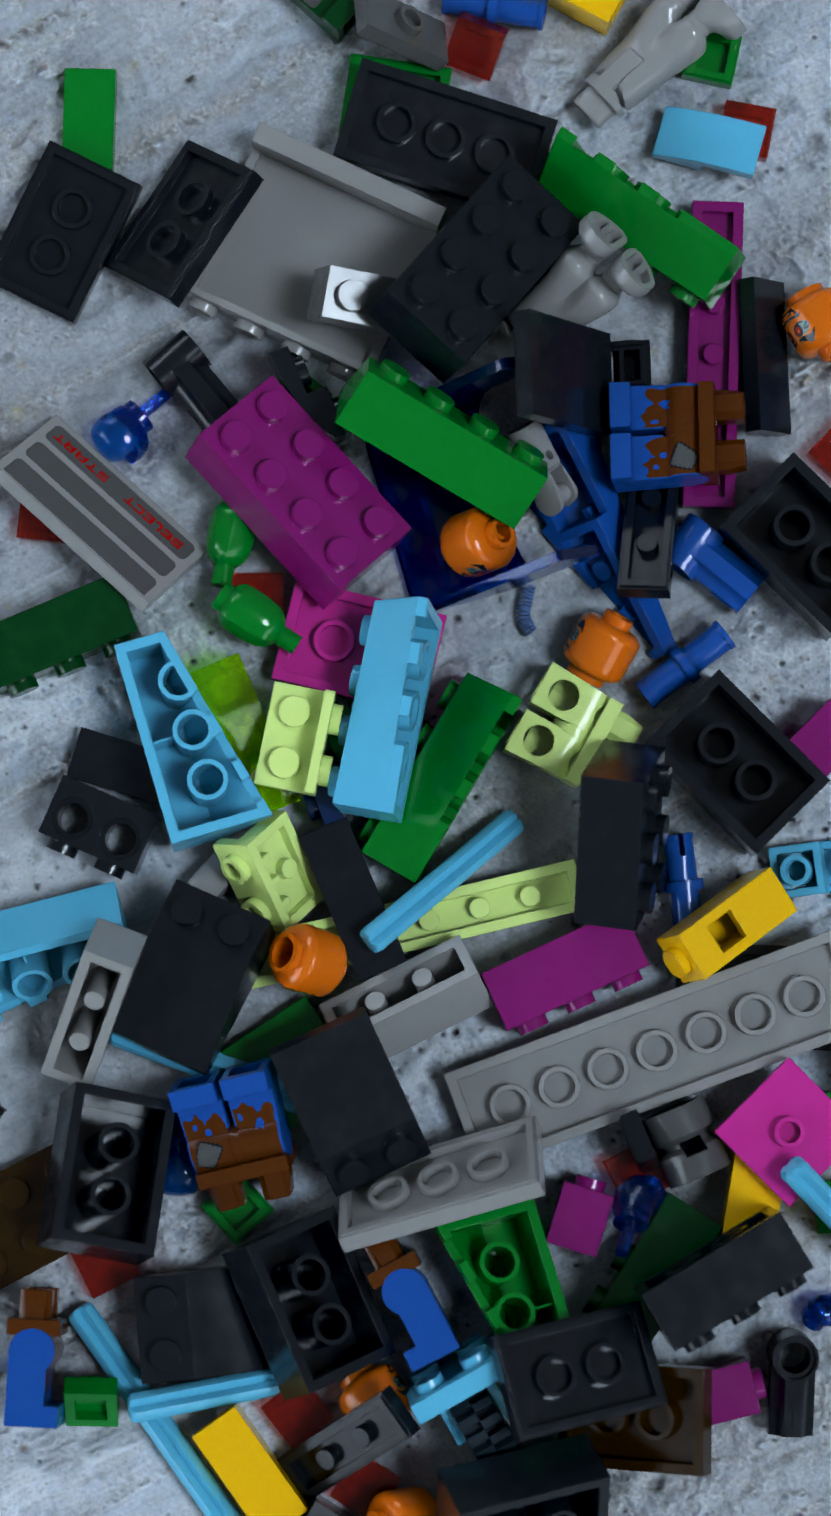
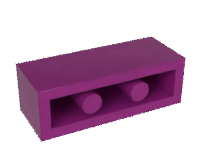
M585 925L480 975L506 1031L517 1027L520 1036L548 1024L545 1013L564 1005L569 1014L595 1002L596 1000L592 993L594 990L611 983L614 991L617 992L643 980L639 970L650 964L634 931Z

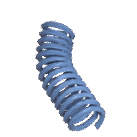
M529 584V587H521L526 590L520 591L526 594H519L524 596L519 597V599L524 601L519 600L518 603L522 604H517L519 607L516 608L517 610L525 611L516 612L517 615H525L516 618L523 619L518 621V624H520L519 627H522L521 630H524L523 633H526L525 636H528L536 629L530 616V607H532L533 596H535L533 593H535L536 587Z

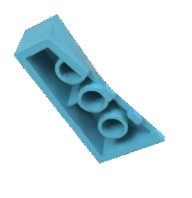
M416 596L375 600L372 615H365L363 617L359 635L360 645L365 646L361 665L353 666L349 681V695L354 696L351 716L344 715L339 728L338 744L339 746H344L340 766L334 765L332 767L328 781V796L333 797L332 803L340 813L402 823L443 624L429 598Z
M161 631L114 645L174 853L228 837L272 817L271 810L251 780L249 773L226 738L220 724L200 694L195 682L165 632Z
M115 881L0 911V1022L3 1021L2 1013L25 1002L30 1007H33L48 1000V994L51 990L66 983L72 985L84 948L98 917L128 928L127 918Z

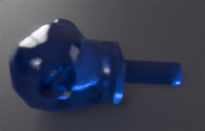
M162 389L141 407L130 400L124 406L120 405L99 418L93 424L90 432L91 440L96 449L111 462L125 460L133 464L139 461L148 451L149 439L147 433L153 429V425L148 417L171 399L169 394Z
M175 1113L163 1194L183 1197L195 1194L199 1188L195 1177L197 1173L193 1168L188 1153L187 1141L184 1137L178 1114Z
M651 1175L630 1176L623 1180L614 1191L613 1196L615 1198L612 1205L613 1225L621 1232L615 1249V1254L619 1257H627L634 1234L647 1229L651 1215L657 1212L665 1201L666 1193L663 1184Z

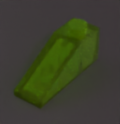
M236 653L191 672V676L254 783L267 718L239 653ZM255 785L270 810H279L301 800L298 793Z

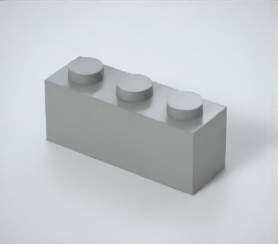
M98 917L81 956L40 1073L71 1085L75 1082L93 1084L147 935Z
M457 935L319 1004L327 1023L364 1006L389 1058L494 1006V1003L460 935Z

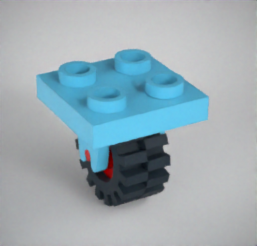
M494 1333L485 1339L482 1334L468 1338L460 1343V1348L455 1350L457 1355L441 1364L434 1361L415 1372H411L409 1374L411 1381L406 1383L409 1386V1392L406 1394L409 1406L419 1424L422 1425L440 1414L458 1446L467 1442L477 1460L521 1449L519 1443L515 1444L512 1429L506 1420L509 1417L502 1391L497 1384L499 1380L488 1343V1338L495 1336Z

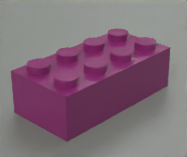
M273 375L201 432L185 455L189 463L323 610L391 553L412 529Z

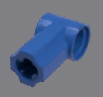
M689 513L677 527L673 570L690 582L697 581L714 597L737 614L765 580V577L724 545L725 540L715 529L698 516Z

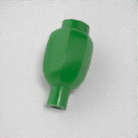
M223 499L222 503L216 505L210 514L206 534V553L208 559L214 565L210 584L218 588H223L227 582L232 584L234 569L243 565L249 558L256 536Z
M227 582L211 605V608L219 613L218 620L220 625L251 645L266 647L275 643L292 654L303 638L286 626L285 615L274 601L248 584H240L235 587Z

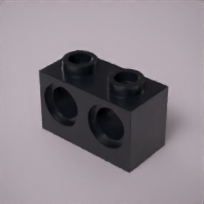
M63 774L38 832L50 837L46 847L75 859L78 850L97 858L93 866L94 868L122 880L125 871L138 875L162 818ZM74 805L83 806L88 813L87 826L77 834L67 833L61 824L64 811ZM128 826L135 832V846L127 854H114L108 844L109 835L117 827Z

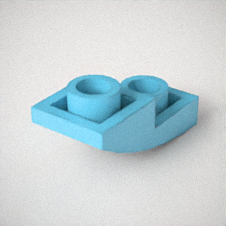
M666 106L652 157L700 171L702 166L752 180L767 126L714 113Z
M831 840L768 848L770 867L790 898L831 893Z

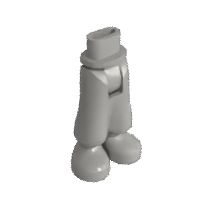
M653 0L623 41L585 79L589 86L573 102L597 128H600L614 114L621 118L625 114L622 107L629 111L670 78L697 61L705 53L707 48L706 37L709 34L717 33L728 40H737L747 29L723 0ZM694 9L692 13L683 18V15L688 10Z
M591 211L579 222V236L582 244L570 245L561 253L538 282L498 325L499 330L487 340L489 347L509 370H515L514 311L533 309L585 326L614 309L619 302L622 292L633 297H642L654 288L655 280L650 266L642 253L635 248L627 249L613 261L605 272L596 274L598 265L627 243V236L624 231L605 215L597 211Z

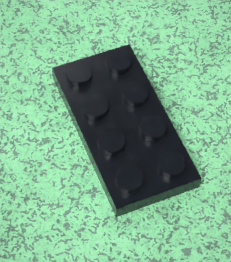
M362 58L333 156L359 168L467 201L509 155L539 182L558 120Z

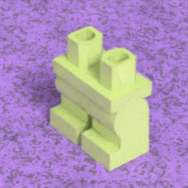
M552 662L545 671L527 705L544 715L546 714L554 718L553 721L550 722L528 709L524 710L501 752L519 761L521 760L575 789L581 785V775L603 740L635 743L643 727L632 717L621 711L624 704L608 697L600 690Z

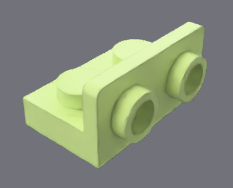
M277 681L274 682L254 785L316 797L318 786L328 787L334 759L333 756L324 755L328 734L338 736L344 705L335 704L336 691L327 689L321 691Z
M271 810L272 817L255 824L240 839L220 838L213 844V849L220 861L221 871L229 880L241 908L270 920L274 931L283 932L286 928L297 924L324 897L287 812Z

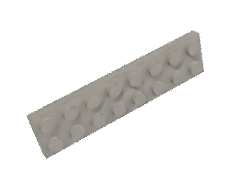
M831 930L719 971L706 980L684 984L443 1074L465 1134L469 1135L536 1115L542 1128L543 1149L618 1122L621 1115L637 1109L638 1114L783 1061L787 1057L791 1058L831 1043Z

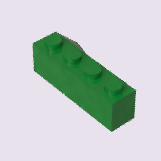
M561 127L553 142L539 183L580 221L591 211H597L608 217L627 236V243L620 251L624 252L629 248L637 249L648 262L653 276L655 277L657 274L672 284L668 290L672 296L692 309L699 302L711 310L746 260L740 248L685 210L680 209L678 213L670 208L672 204L644 182L638 181L636 185L629 182V176L617 167L615 162L602 153L595 154L593 158L586 154L576 140L578 137L564 127Z
M369 356L340 391L335 423L515 529L548 479V464L543 460V453L524 440H518L515 444L500 435L499 427L487 417L478 413H473L470 417L455 408V401L442 390L433 386H429L425 390L410 381V374L397 363L388 359H384L380 363Z
M468 672L461 683L452 679L437 704L445 709L435 727L426 723L420 732L416 753L419 755L413 765L402 823L369 818L358 838L366 843L362 854L415 885L516 716L522 699Z
M534 1199L434 1227L496 1335L570 1317Z

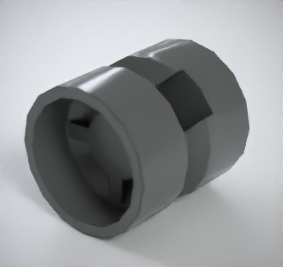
M703 1095L674 1105L642 1120L653 1148L662 1149L664 1153L659 1163L670 1189L695 1181L732 1163L723 1141L717 1135L711 1134L709 1130L714 1120ZM693 1138L696 1150L685 1154L679 1143Z

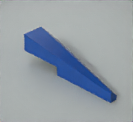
M541 423L560 459V463L564 466L578 489L576 501L569 506H564L563 510L555 516L544 515L537 508L533 500L529 508L545 525L541 530L542 533L592 590L600 588L618 608L617 612L633 622L635 629L652 647L648 653L653 659L667 655L676 646L659 599L618 596L617 582L624 510L611 481V476L595 436Z

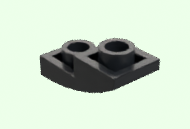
M288 346L269 353L268 362L279 383L335 444L345 441L346 433L344 428L335 423L339 396L331 399L327 386L307 394L305 387L312 385L309 371L301 355L292 358Z

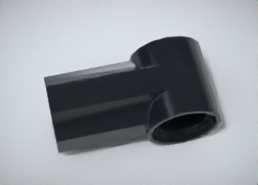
M183 329L143 361L145 367L171 397L174 395L177 397L202 430L208 428L238 403L237 399L211 370L209 366L212 364Z
M794 1328L781 1329L772 1335L766 1349L769 1361L767 1434L782 1437L801 1438L813 1436L815 1371L819 1364L818 1350L802 1331ZM796 1342L805 1346V1357L799 1365L786 1367L780 1364V1353L786 1345Z

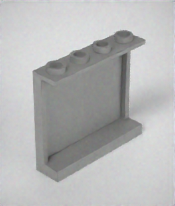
M260 122L251 140L253 148L244 166L254 170L264 180L186 296V299L190 300L187 306L194 312L215 320L217 314H221L236 321L234 329L252 339L262 341L264 335L283 343L281 348L288 346L293 358L301 355L306 363H308L310 357L329 364L327 372L347 382L369 356L377 361L380 360L390 337L306 320L315 269L334 265L398 278L442 229L446 220V207Z

